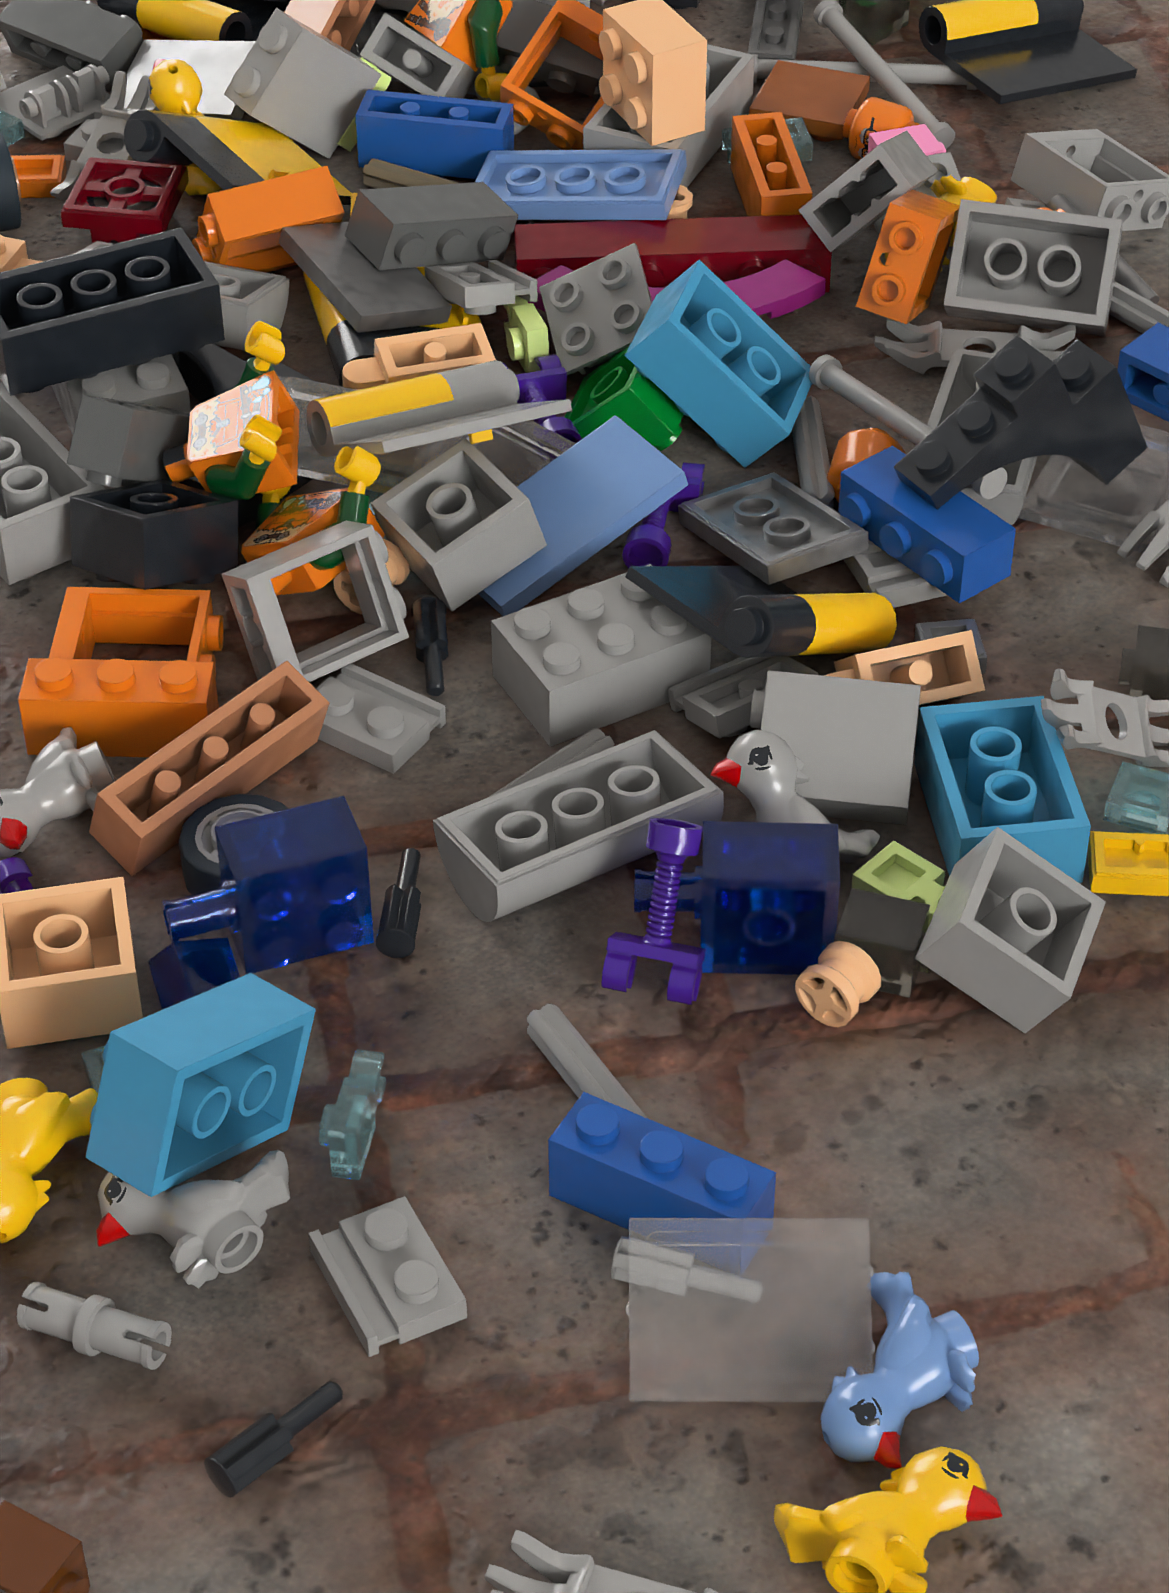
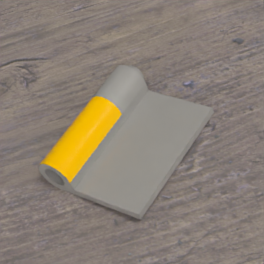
M494 360L314 399L308 404L306 420L309 436L315 450L321 456L332 457L337 456L339 451L345 446L352 449L359 446L372 454H383L467 434L469 435L470 444L492 440V429L572 411L570 399L517 404L520 390L516 375L512 370L507 369L501 361Z

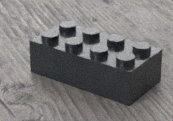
M182 227L0 272V378L10 396L20 393L38 392L47 386L74 379L91 378L104 371L127 365L145 364L154 358L181 351H195L205 345L225 340L219 283Z

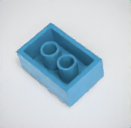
M700 260L656 295L624 355L634 364L642 376L650 379L674 401L677 408L683 414L691 417L715 440L721 450L730 454L744 468L790 435L812 385L809 379L811 366Z
M1044 696L919 707L914 765L949 877L954 865L994 829L999 827L1075 881L1083 883L1091 825L1061 742L1056 734V729L1043 718L1041 700L1044 699Z
M249 973L111 1031L103 1051L104 1066L97 1102L90 1115L92 1127L85 1158L149 1197H153L287 1131L316 1009L260 977Z

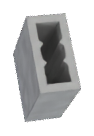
M276 8L266 25L261 29L259 37L240 68L235 72L224 95L250 116L330 159L338 146L337 143L354 119L367 89L373 90L382 74L352 52Z
M905 131L875 147L801 207L799 212L827 249L832 252L860 235L884 216L891 201L912 189L916 190L938 171L909 132Z
M768 670L765 691L754 690L750 728H760L763 731L775 733L785 740L794 755L804 762L801 772L809 777V781L803 784H796V792L814 805L825 817L907 825L921 685Z

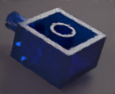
M345 796L216 826L215 834L221 876L219 889L170 901L168 899L161 901L163 918L171 943L229 928L246 974L282 967L299 961L374 943L367 846Z
M703 821L702 866H695V872H682V876L679 877L681 882L678 884L680 888L677 890L679 895L676 897L678 901L675 903L677 907L674 910L675 912H694V919H700V948L706 949L705 958L702 963V973L801 975L808 966L818 964V957L830 943L836 942L840 889L838 824ZM635 869L634 913L649 911V908L652 907L650 906V901H652L651 895L654 894L652 888L655 887L653 886V882L656 881L654 876L657 874L655 871Z

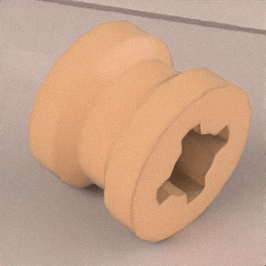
M836 941L830 943L820 954L818 964L808 966L796 980L795 991L802 1006L816 1020L827 1026L841 1027L847 1025L859 1010V1003L869 1001L881 987V975L873 959L864 950L850 942Z

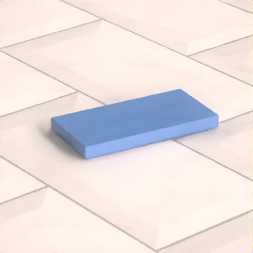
M685 150L490 151L475 182H484L519 215L517 220H667L687 168Z
M616 415L517 486L529 498L547 546L478 594L502 616L519 611L688 486L685 472Z

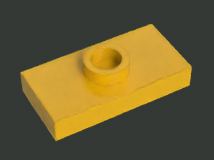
M1090 831L1087 852L1091 892L1169 896L1168 834Z

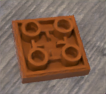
M778 60L751 104L749 114L782 112L789 131L809 134L819 141L843 140L845 119L852 108L858 110L864 102L870 89V76Z

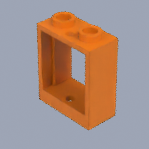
M557 0L500 87V102L513 104L514 122L523 126L530 124L546 134L547 139L552 144L562 150H583V127L604 105L602 97L599 98L581 125L525 92V89L560 36L603 61V54L599 45V35L603 31L602 15L576 0Z
M328 166L208 194L203 214L198 217V234L192 240V244L204 261L265 273L298 265L279 244L282 227L342 222L345 214Z
M913 189L891 201L856 307L904 324H908L927 309L958 220L960 206ZM882 253H888L885 265L880 260Z
M67 587L49 658L91 659L95 643L190 645L186 661L214 662L216 677V660L212 652L222 651L223 616L213 615L211 590Z

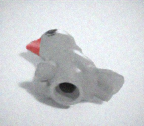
M71 727L63 728L60 731V735L40 751L30 768L25 785L20 789H0V858H11L22 853L35 840L41 828L47 823L78 817L90 808L94 811L97 793L116 781L97 741L77 749V735Z
M753 730L736 739L730 747L727 757L716 763L710 774L735 786L749 799L756 811L757 836L761 849L744 857V867L761 868L773 865L774 883L802 884L826 879L825 859L831 858L845 863H853L858 858L869 855L870 851L877 845L880 835L874 829H863L847 833L834 827L814 805L796 792V784H803L809 781V777L801 772L804 762L798 759L786 741L775 733Z
M280 1150L269 1151L252 1170L232 1181L199 1180L180 1186L177 1184L153 1197H149L108 1172L103 1178L98 1191L102 1219L96 1230L97 1244L101 1247L131 1235H161L174 1248L169 1257L173 1262L172 1267L177 1273L185 1271L183 1279L188 1285L192 1284L198 1289L206 1281L216 1279L219 1272L223 1274L234 1273L248 1265L259 1252L264 1238L260 1227L267 1218L266 1210L285 1203L290 1199L288 1185L289 1169L285 1154Z

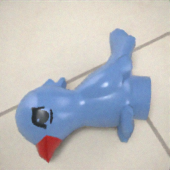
M881 1272L874 1273L866 1286L869 1294L882 1308L887 1319V1328L876 1350L874 1371L870 1374L860 1375L852 1366H848L846 1377H834L831 1393L825 1401L821 1413V1427L824 1440L835 1455L850 1462L876 1461L885 1468L899 1469L902 1468L900 1435L907 1415L912 1410L935 1402L944 1395L961 1412L969 1409L970 1405H973L971 1392L976 1388L974 1383L976 1374L972 1369L979 1364V1354L973 1334L958 1312L951 1310L932 1318L929 1306L924 1299L914 1294L911 1276L908 1272H899L898 1274Z

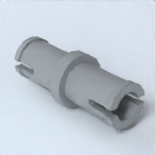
M33 1282L26 1288L22 1297L35 1301L38 1305L48 1308V1310L43 1312L22 1304L18 1305L17 1322L21 1328L35 1330L72 1342L76 1352L88 1356H96L103 1352L140 1364L144 1368L155 1370L162 1364L167 1354L154 1350L149 1345L140 1343L141 1339L170 1347L172 1331L169 1323L154 1321L117 1309L112 1299L101 1295H92L85 1299L47 1287L46 1284L41 1282Z

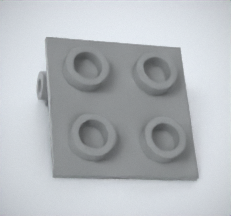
M90 64L81 70L73 72L62 65L0 92V113L40 140L57 137L63 131L83 123L86 119L93 120L95 118L94 111L97 108L101 109V105L110 98V94L105 91V85L110 82L109 74L103 66L96 67Z
M635 243L539 287L556 354L567 375L578 371L582 375L587 374L590 368L608 359L610 360L617 355V352L623 351L630 346L652 304L639 251Z

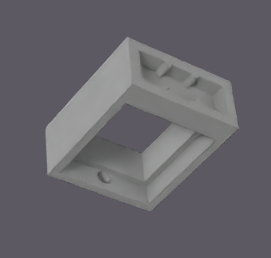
M1098 129L1025 133L1011 177V181L1045 204H1048L1054 196L1062 194L1082 215L1122 219V231L1162 228L1165 218L1169 213L1168 174Z
M346 520L221 574L258 680L285 661H288L308 682H311L409 638L403 620L406 617V606L399 591L392 586L385 564L388 561V550L383 538L374 530L373 525ZM341 549L365 623L296 654L271 579Z

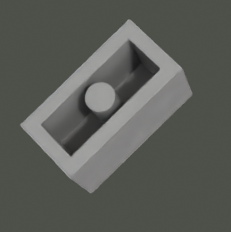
M386 13L383 14L359 54L420 95L463 99L478 75L466 63Z

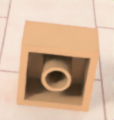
M635 0L603 9V31L599 35V45L603 54V76L599 80V90L604 103L614 109L627 122L629 127L638 132L651 146L705 131L707 39L663 0Z
M123 877L0 894V1015L7 1049L110 1034L113 1030L143 1018Z

